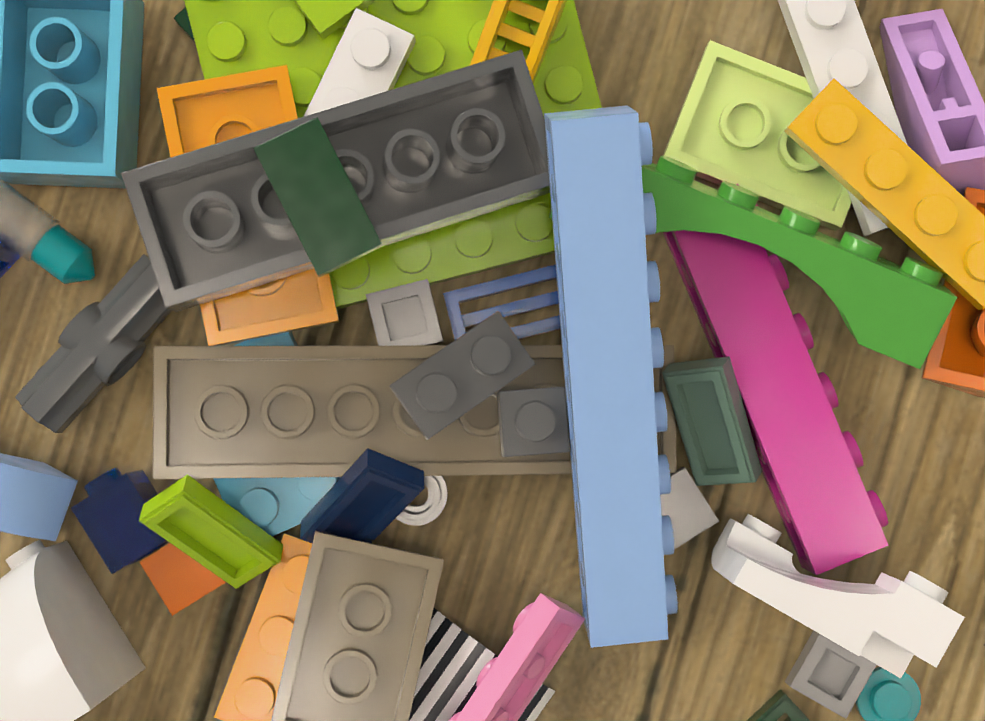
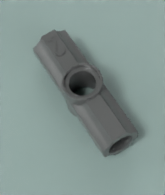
M143 254L100 303L94 302L88 305L69 322L59 337L58 343L61 345L60 348L15 396L21 404V408L28 415L54 433H62L105 385L110 386L117 382L136 364L146 349L144 341L172 311L165 307L149 256Z

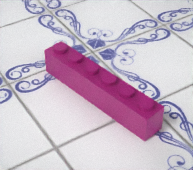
M686 230L663 232L714 357L730 356L762 473L801 567L818 575L889 546L882 527L888 525L886 511L877 494L873 490L866 492L857 470V468L863 466L862 454L849 431L841 432L832 410L839 405L837 394L828 376L824 372L817 374L808 353V350L814 347L812 334L803 316L800 313L793 315L783 293V291L789 289V281L779 258L775 254L768 256L765 248L757 244L723 234Z

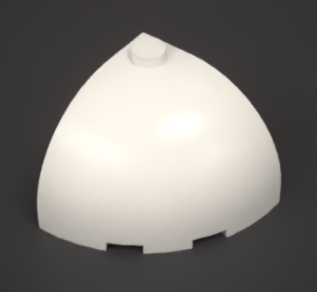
M37 540L5 560L11 571L0 578V721H74L92 710L146 668L67 541L45 548L42 541Z

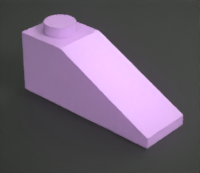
M937 9L881 19L880 33L896 115L907 145L961 195H964L966 187L985 190V103L944 10Z

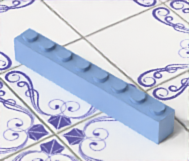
M629 106L544 113L584 624L591 648L668 640L667 614L677 613L678 602L673 575H665L664 555L674 554L672 523L669 515H661L660 495L670 494L671 492L670 469L666 454L658 455L657 432L667 431V409L663 392H654L653 368H662L664 365V349L660 328H651L649 303L659 302L660 279L656 261H647L645 235L656 233L655 201L651 192L643 193L641 167L652 164L651 130L648 122L639 123L638 112Z

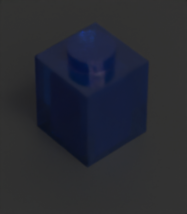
M118 467L109 470L85 485L84 489L89 497L71 507L111 574L130 567L168 543L167 540L139 522L143 504L158 495L143 470L128 472L122 475Z

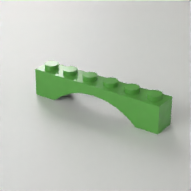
M661 155L657 165L652 163L651 165L641 166L643 193L651 192L655 201L656 233L680 230L717 233L757 244L793 263L822 287L836 305L846 327L859 345L921 369L958 298L940 282L944 274L943 272L931 265L907 256L902 266L879 257L882 250L881 246L851 232L845 231L841 241L818 232L817 230L821 222L796 209L784 206L780 216L756 206L759 200L757 194L733 183L722 181L719 190L694 180L698 172L696 169L675 159ZM550 207L549 218L552 219V209Z

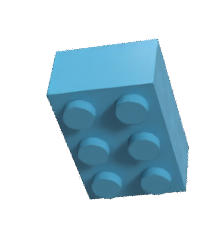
M0 0L1 180L10 184L126 188L121 173L137 168L144 2L142 0Z

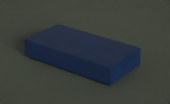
M367 448L301 521L300 539L313 543L315 531L372 543L424 490V471Z

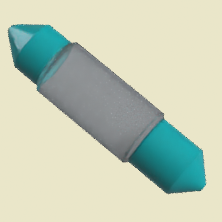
M0 179V241L27 261H34L64 284L92 280L95 277L92 249L61 227L60 221L7 182Z

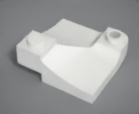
M747 514L742 524L731 518L729 519L712 551L711 563L714 570L734 585L899 678L904 674L914 655L937 668L965 618L943 605L949 592L911 571L907 574L904 582L881 572L875 584L848 583L801 574L793 566V554L776 544L782 534L780 531L750 514Z

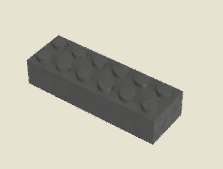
M522 50L121 173L165 307L175 312L314 268L253 147L318 117L382 246L550 193L545 119Z

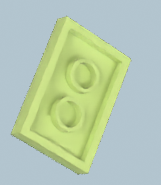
M710 40L705 48L663 156L675 159L698 171L697 177L721 185L722 181L735 185L738 184L740 187L759 196L758 201L783 210L784 206L796 209L819 220L821 226L834 231L842 228L852 203L847 189L784 132L814 99L807 79Z

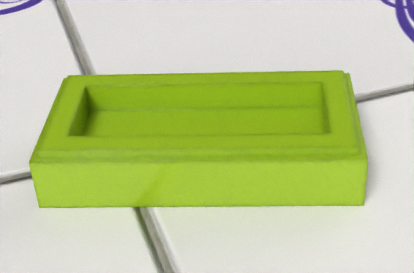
M188 474L143 504L139 522L235 589L281 561L282 543Z

